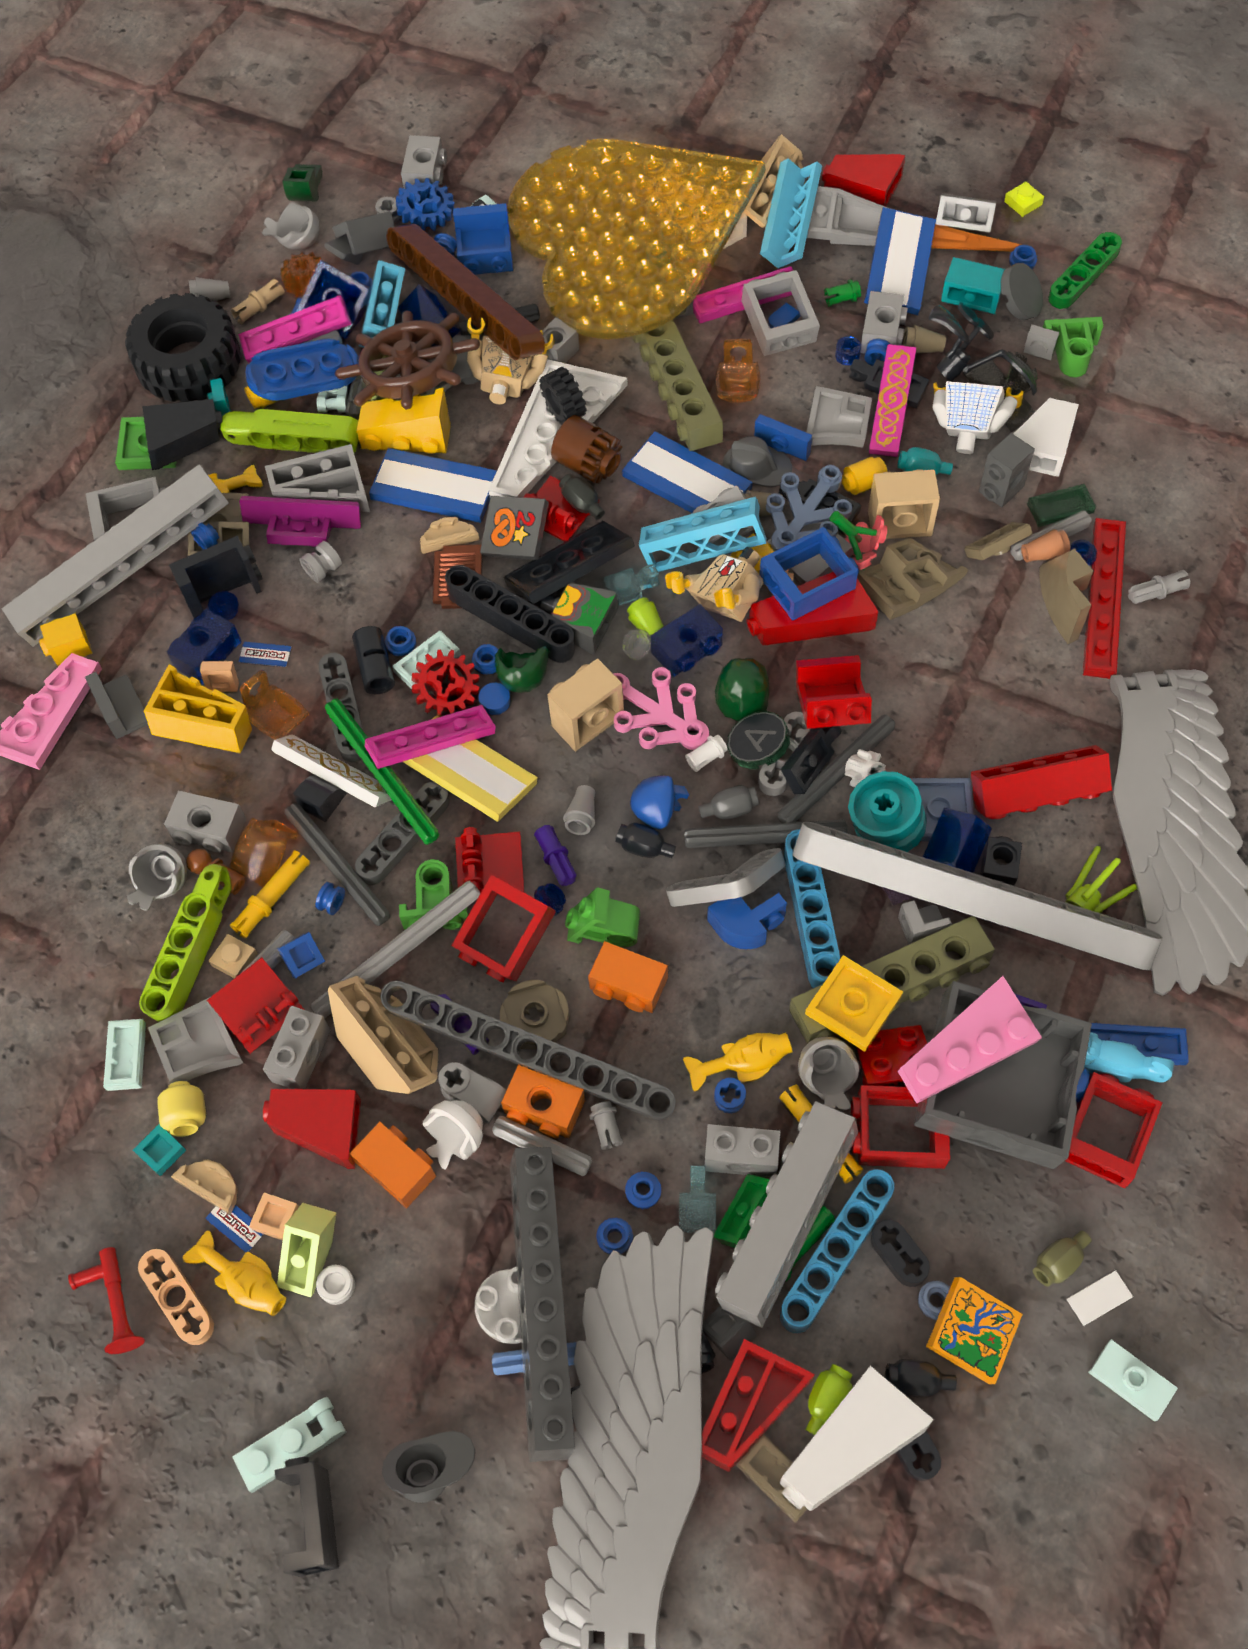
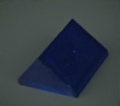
M321 259L297 311L341 295L344 299L351 325L337 329V332L341 337L347 339L366 312L371 288Z

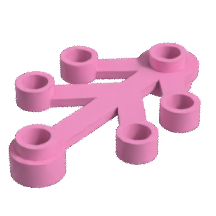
M659 667L652 672V683L657 689L659 704L630 686V681L625 675L614 673L622 682L623 700H629L648 713L632 716L627 711L617 712L614 716V727L618 732L626 733L631 729L643 728L639 733V743L645 749H653L657 745L680 742L685 748L695 750L707 742L709 729L704 722L697 720L694 704L696 689L692 684L684 683L677 689V699L683 704V720L673 713L669 690L671 674L668 669ZM658 676L666 677V679L662 681L657 680L656 678ZM690 692L692 695L685 697L682 693ZM622 719L629 721L624 725L618 723ZM667 725L674 730L657 733L651 726ZM697 731L699 733L696 735H690L688 732ZM645 736L654 737L651 741H646L643 738Z

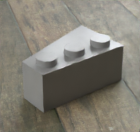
M351 444L265 466L274 498L358 502L360 504V512H370Z

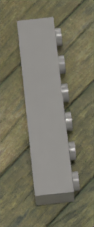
M816 1101L811 1111H805L798 1126L799 1134L794 1143L790 1142L787 1145L782 1157L784 1164L779 1174H773L766 1188L767 1197L762 1207L757 1206L752 1213L749 1223L751 1229L746 1239H740L733 1252L734 1262L729 1272H724L716 1285V1298L722 1309L761 1328L858 1134L855 1117Z

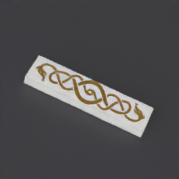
M293 734L276 739L273 742L271 750L274 753L373 807L392 800L376 779Z

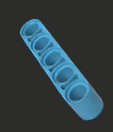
M800 829L790 832L786 837L784 861L810 985L816 988L822 985L828 978V976L820 975L817 969L828 968L832 971L840 960V954L821 867L803 862L792 855V848L795 847ZM802 876L810 877L813 881L810 883L801 882L798 878ZM814 906L819 912L815 914L809 913L804 908ZM813 937H821L826 941V943L822 945H817L813 943L810 939Z
M874 1169L864 1175L785 1297L780 1311V1321L787 1331L802 1333L807 1331L887 1207L894 1191V1181L887 1172ZM871 1183L881 1185L885 1190V1195L882 1197L872 1196L867 1190V1185ZM851 1213H859L865 1218L866 1225L861 1228L854 1227L849 1223L847 1216ZM832 1243L842 1244L846 1248L847 1255L843 1258H835L829 1253L828 1246ZM814 1273L821 1274L826 1278L828 1286L822 1290L814 1289L809 1285L808 1277ZM794 1304L801 1305L806 1309L808 1317L803 1321L792 1320L788 1315L787 1309Z

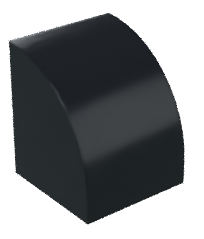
M316 775L306 778L293 793L296 802L305 812L324 822L329 819L347 794L346 791Z

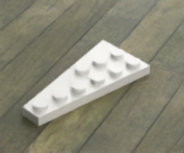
M547 359L545 369L535 384L489 488L490 498L491 496L523 498L556 463L551 456V448L561 424L555 420L554 414L550 413V408L545 403L546 399L541 394L543 391L540 389L539 384L541 383L539 380L542 376L560 367L567 368L569 374L572 373L574 376V381L578 382V388L582 391V398L586 402L585 407L587 411L582 418L591 423L628 386L627 378Z

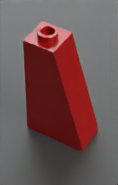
M834 572L801 584L797 588L804 594L837 576ZM857 578L856 589L793 621L774 596L754 603L750 606L747 626L751 635L757 636L762 646L871 631L876 628L878 610Z

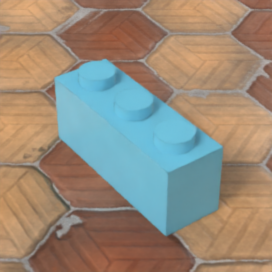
M378 260L362 328L363 334L374 337L382 330L394 325L405 268Z

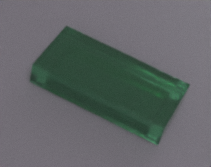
M1085 484L1029 497L1027 502L1038 527L1059 522L1080 511L1092 514L1096 509V505Z

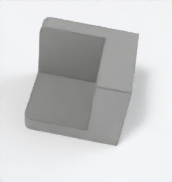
M915 900L903 903L898 915L909 945L952 925L949 917L942 918L937 905L918 909Z

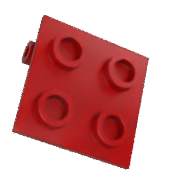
M550 476L536 494L526 493L523 498L546 499L549 502L544 531L566 542L573 537L590 513L585 514L572 507L562 495V488L559 486L560 480Z
M467 827L463 830L464 833L460 837H455L458 888L465 882L471 881L481 894L492 874L525 892L520 831L480 835L477 833L476 828Z
M262 957L206 1000L249 1054L281 1029L291 1006L305 1010L299 1003L296 995L288 990Z
M921 1025L879 1030L865 1052L856 1047L864 1072L862 1077L863 1085L889 1086V1083H891V1086L898 1087V1082H901L902 1087H906L898 1071L927 1044Z

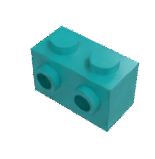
M953 257L944 281L941 301L954 305L963 303L971 309L995 314L1002 295L1001 278L1005 269Z

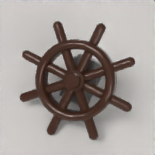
M405 311L402 314V323L390 326L374 337L359 333L356 336V342L364 346L360 353L358 364L338 368L335 375L338 379L361 375L366 387L354 397L353 401L356 406H363L374 395L396 399V401L401 400V406L404 409H410L413 406V396L435 394V389L444 388L445 392L452 385H459L461 377L451 372L456 364L457 354L477 350L480 347V342L478 339L472 338L453 343L448 331L459 322L460 317L457 313L449 314L443 321L437 324L431 321L413 320L412 312ZM383 370H385V371L382 372L380 375H377V374L374 373V372H378V371H383Z

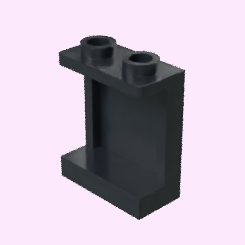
M238 536L169 564L195 622L206 617L201 605L205 601L247 583L252 584L256 594L262 592L258 581L263 580V577L255 563L256 559L250 546L246 545L243 547Z
M309 1457L286 1460L285 1468L274 1470L275 1479L290 1486L300 1485L306 1550L282 1555L283 1572L302 1577L339 1569L328 1470L317 1464L316 1461H309Z

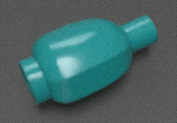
M912 447L908 451L900 452L897 468L903 469L904 472L935 470L936 475L939 473L951 475L953 463L941 461L939 455L931 450Z

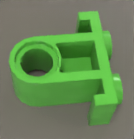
M1102 317L1044 321L1043 328L1059 332L1055 350L1059 368L1063 374L1069 377H1080L1086 373L1094 346L1098 345L1104 326Z
M431 859L423 862L416 871V909L408 910L406 904H399V917L404 930L453 893V885L448 867L443 862ZM431 879H441V881L437 884H427ZM469 906L442 927L448 930L461 928L470 913Z
M597 887L568 911L565 920V926L568 928L567 941L580 944L582 938L601 943L606 941L619 947L636 945L640 909L635 905L609 898V890Z

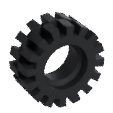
M560 367L540 378L539 382L541 384L539 385L543 391L541 394L546 399V406H549L550 413L554 414L557 422L559 421L562 425L573 415L582 417L586 414L587 408L585 407L586 402L582 398L583 393L579 390L578 382L574 381V376L572 373L569 374L567 368Z

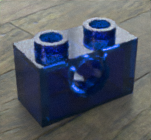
M699 604L650 636L651 653L664 668L670 671L671 676L675 677L681 672L691 670L696 662L705 656L714 655L720 649L723 640V628Z
M206 608L199 616L192 620L184 633L171 643L170 648L166 652L177 670L188 677L192 676L198 679L200 684L203 685L204 682L200 673L202 661H225L242 641L233 623Z

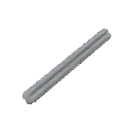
M471 881L465 882L341 981L358 976L364 979L366 984H370L477 900L480 895L477 887ZM328 991L311 1004L313 1012L322 1015L324 1019L332 1013Z

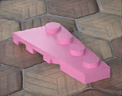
M71 653L44 680L46 685L38 693L31 694L23 702L25 706L13 718L9 716L0 725L2 727L0 730V756L40 770L90 690L85 676L97 672L99 675L102 668L99 662Z
M1002 976L899 1069L898 1073L915 1102L919 1103L1037 1043L1042 1037L1006 979Z

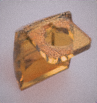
M726 339L724 341V362L719 363L716 373L717 396L723 401L733 403L751 401L758 396L760 389V370L758 362H753L752 340ZM742 347L746 350V354L742 356V361H735V357L730 354L732 348Z
M264 670L258 671L240 687L243 704L247 708L249 721L264 734L275 740L287 736L310 715L305 707L289 693L273 684L269 685L267 673ZM260 682V686L257 689L258 693L255 696L249 695L253 685Z
M252 818L237 841L229 867L263 888L278 870L287 841L289 839H297L298 833L276 820H257Z

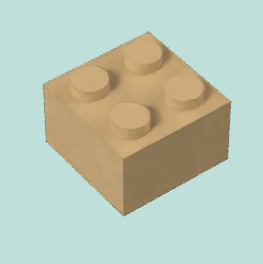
M935 470L874 474L868 507L870 528L872 529L877 515H881L884 519V525H887L886 539L932 536L940 501Z
M598 658L590 664L581 666L575 675L565 682L556 684L550 693L547 694L552 727L575 752L613 725L614 716L617 712L624 711L622 682Z

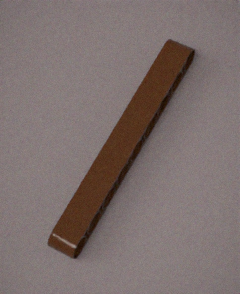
M417 224L391 227L387 230V243L390 250L468 320L471 317V322L478 329L481 328V318H483L485 323L483 333L512 359H524L540 355L544 352L545 341L539 329Z

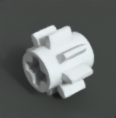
M859 749L857 754L852 755L848 759L845 766V775L852 778L850 786L856 787L867 776L885 771L886 765L878 762L881 754Z

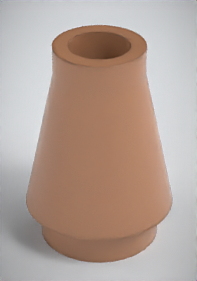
M1056 529L1021 546L1025 562L1050 560L1070 551L1068 535L1064 530L1057 531Z

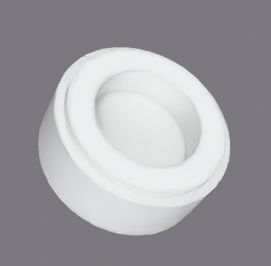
M330 1265L323 1269L317 1278V1292L329 1304H342L354 1292V1277L346 1267Z

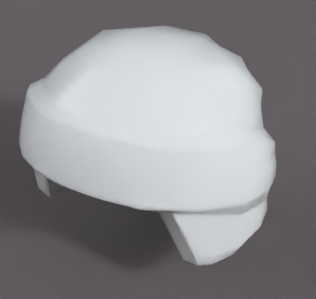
M444 1100L434 1105L423 1120L425 1129L437 1140L435 1145L426 1150L432 1158L438 1157V1162L443 1169L447 1168L453 1154L465 1160L475 1153L481 1145L483 1120L478 1111L465 1101Z

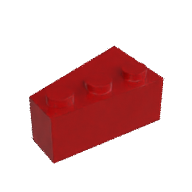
M744 1339L702 1430V1458L730 1472L758 1439L812 1382L815 1374Z

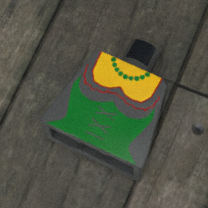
M571 583L567 585L561 598L551 594L543 598L540 609L552 614L553 617L572 628L574 632V645L591 654H595L618 610L617 592Z

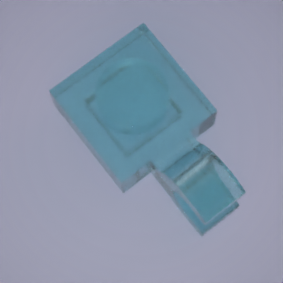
M655 564L643 567L637 574H634L633 569L629 568L603 577L606 589L617 592L618 606L643 598L642 590L660 585L657 578L659 573Z
M691 1166L690 1193H679V1228L683 1232H696L706 1227L715 1233L716 1193H705V1166Z

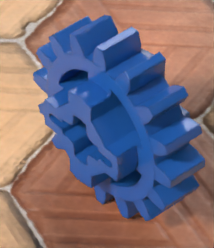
M426 178L424 183H420L418 179H415V184L413 185L406 182L405 189L399 188V195L396 196L397 215L402 216L403 223L410 221L411 224L415 223L421 226V229L424 231L429 226L435 231L437 224L445 227V220H452L454 208L453 194L448 193L447 186L440 188L439 181H435L433 184L429 183V178Z

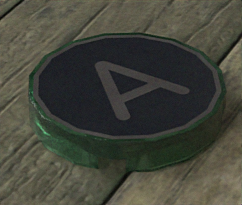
M769 711L754 712L743 717L732 727L727 738V748L734 762L748 769H759L758 766L767 764L769 766L775 763L785 754L790 745L789 729L785 720L777 713Z

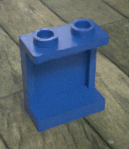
M507 204L453 208L457 260L475 275L513 271Z

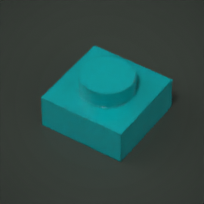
M221 378L210 380L212 392L207 393L208 400L213 399L215 410H221V415L223 416L231 412L223 381Z
M158 1124L133 1151L161 1176L186 1149Z

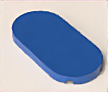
M321 339L266 350L256 354L252 358V362L249 365L247 364L246 381L253 393L267 400L278 401L342 388L352 383L357 376L338 379L335 372L338 368L358 364L359 357L351 346L340 344V341L335 339Z

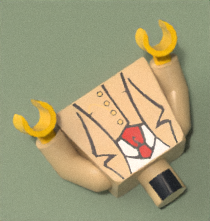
M749 547L743 550L738 559L722 554L700 574L686 575L684 577L683 573L679 571L667 573L665 575L666 587L672 589L676 594H681L686 589L703 609L742 622L752 603L758 600L760 588L763 585L762 577L754 569L761 557L755 550Z

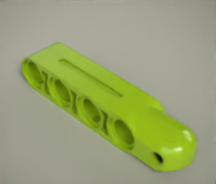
M257 409L254 412H228L222 416V423L220 424L223 437L228 442L264 449L318 453L351 444L355 453L359 442L356 431L358 420L349 416Z
M209 864L200 873L192 893L186 896L181 903L139 1001L140 1009L157 1022L183 1010L220 925L222 910L231 891L230 875L224 866ZM219 882H224V888L218 890ZM203 907H206L205 912L202 915L197 916L198 912ZM193 937L190 945L184 947L185 942ZM179 968L178 974L173 979H170L173 971ZM165 1000L164 1006L157 1011L158 1004Z

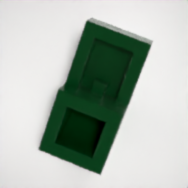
M295 164L294 168L288 167L283 179V187L289 201H318V186L323 175L321 165Z

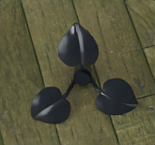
M963 303L958 304V309L962 315L974 325V330L969 336L956 318L943 306L936 305L932 309L929 320L944 325L958 336L951 350L936 365L937 369L946 379L952 382L962 371L968 374L972 369L997 357H1002L1024 376L1031 387L1032 394L1034 395L1037 392V384L1032 371L1010 351L1007 352L1001 349L969 365L968 361L971 357L965 349L979 331L989 340L994 337V333L988 324L978 317L972 309Z

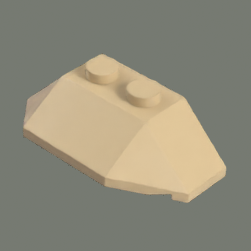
M782 134L755 167L736 204L742 212L761 228H766L780 162L789 158L800 169L803 168L801 164L803 160L802 151Z
M358 976L330 985L328 995L336 1037L376 1089L410 1094L436 1082L438 1078V1048L420 1025L393 1015L383 1006L380 997L382 989L366 984L365 980ZM391 996V1006L400 1007L403 1005L398 998Z

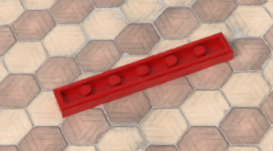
M1096 518L1093 524L1090 566L1093 574L1089 582L1088 601L1092 605L1086 621L1083 662L1084 676L1110 679L1112 675L1117 674L1126 534L1125 521Z

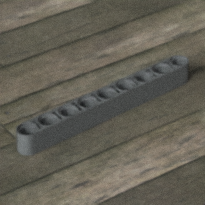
M391 981L381 991L380 997L383 1006L390 1013L514 1064L581 1088L586 1093L610 1101L613 1104L653 1120H665L674 1111L675 1096L665 1086L403 981ZM398 990L406 991V1002L400 1007L391 1006L390 998L392 994ZM429 1003L438 1004L440 1008L438 1016L432 1020L423 1019V1008ZM460 1016H469L472 1019V1026L466 1033H457L454 1030V1023ZM492 1029H501L505 1033L504 1041L499 1046H490L486 1042L487 1034ZM525 1042H533L538 1047L537 1054L532 1059L526 1060L519 1057V1047ZM557 1055H566L571 1061L570 1067L565 1072L557 1073L551 1068L552 1059ZM589 1068L601 1070L604 1075L602 1082L597 1086L587 1085L583 1080L586 1070ZM622 1081H630L636 1086V1094L631 1099L625 1100L617 1095L616 1087ZM655 1094H663L669 1100L668 1110L663 1113L654 1112L649 1106L650 1098Z

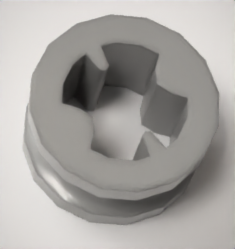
M383 197L376 202L377 214L390 210L394 223L400 219L401 216L397 215L395 198Z

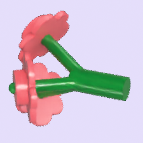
M839 511L833 512L830 516V521L845 533V540L851 544L854 552L853 555L855 557L852 559L856 562L859 570H865V568L871 565V559L877 557L873 550H877L879 543H884L887 537V525H884V519L881 515H877L872 529H870L865 522H859L854 525Z

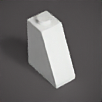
M1049 398L1014 433L1015 436L1035 448L1029 470L1059 477L1079 404Z

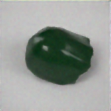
M542 646L535 653L518 654L515 652L505 653L502 648H499L495 654V667L499 680L507 690L523 693L535 689L541 685L546 675L550 650Z
M753 658L731 659L722 668L715 687L716 704L723 715L740 722L752 714L767 711L769 677L765 666Z

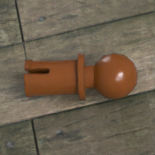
M194 849L186 858L188 869L195 874H200L209 864L226 867L231 879L230 892L233 895L239 893L245 884L246 877L225 866L220 858L213 861L211 855L206 850ZM219 882V885L224 888V882Z

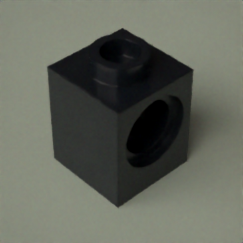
M1004 836L988 837L983 851L980 875L1015 886L1019 874L1022 842L1013 841L1011 838ZM994 859H1003L1007 862V865L998 864Z

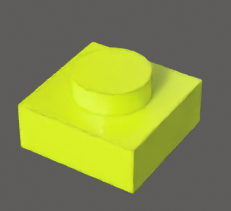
M1024 182L1007 192L1004 202L1023 217L1043 204L1044 196L1029 183Z

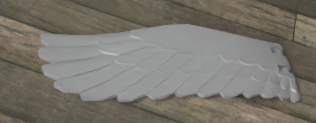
M1196 669L1164 670L1163 674H1155L1154 671L1133 673L1132 677H1123L1121 674L1110 677L1111 691L1118 697L1122 719L1120 752L1112 796L1141 900L1145 928L1153 930L1163 937L1151 966L1154 993L1161 996L1169 993L1176 982L1179 983L1182 991L1190 995L1197 991L1203 975H1206L1213 985L1219 986L1228 978L1230 963L1235 964L1237 967H1242L1248 955V896L1244 891L1248 890V867L1237 854L1242 847L1243 840L1229 820L1235 817V807L1227 793L1231 786V780L1222 765L1228 762L1229 756L1227 749L1218 739L1224 733V728L1215 718L1218 712L1216 703L1209 698L1213 693V690L1205 684L1209 676L1205 672Z
M674 1226L667 1230L658 1246L654 1245L649 1233L641 1232L634 1237L626 1256H622L617 1251H612L602 1266L598 1288L589 1287L586 1289L582 1314L586 1341L579 1340L576 1342L573 1362L580 1382V1387L571 1394L572 1415L577 1430L574 1432L575 1449L568 1459L569 1467L563 1470L560 1477L563 1506L553 1508L552 1524L558 1545L549 1547L547 1551L553 1577L545 1581V1595L550 1610L546 1611L542 1617L544 1627L550 1637L541 1640V1649H661L658 1627L663 1591L678 1540L701 1483V1341L714 1232L706 1227L697 1230L691 1239L686 1242L684 1232L678 1226ZM593 1631L605 1632V1644L594 1643ZM632 1633L644 1634V1647L633 1646Z

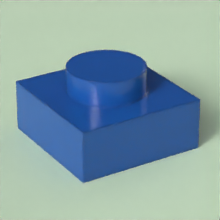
M306 932L277 948L293 978H297L325 962L310 932Z

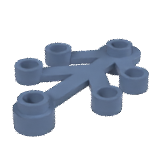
M827 465L819 471L817 486L804 505L798 491L799 477L792 472L785 473L782 476L780 487L786 493L794 519L788 526L783 514L785 500L782 495L774 493L768 496L766 510L771 514L776 529L771 538V545L774 551L816 531L801 532L803 527L808 524L822 522L820 528L825 527L831 530L833 533L829 534L836 537L838 527L829 521L830 516L833 512L839 511V508H844L847 510L846 512H839L848 519L851 515L852 504L848 500L840 499L835 502L834 507L816 510V508L827 493L835 492L840 488L842 473L838 467ZM787 481H791V482H793L794 484H793V485H789V484H787L786 482H787ZM776 502L779 506H773L771 503Z

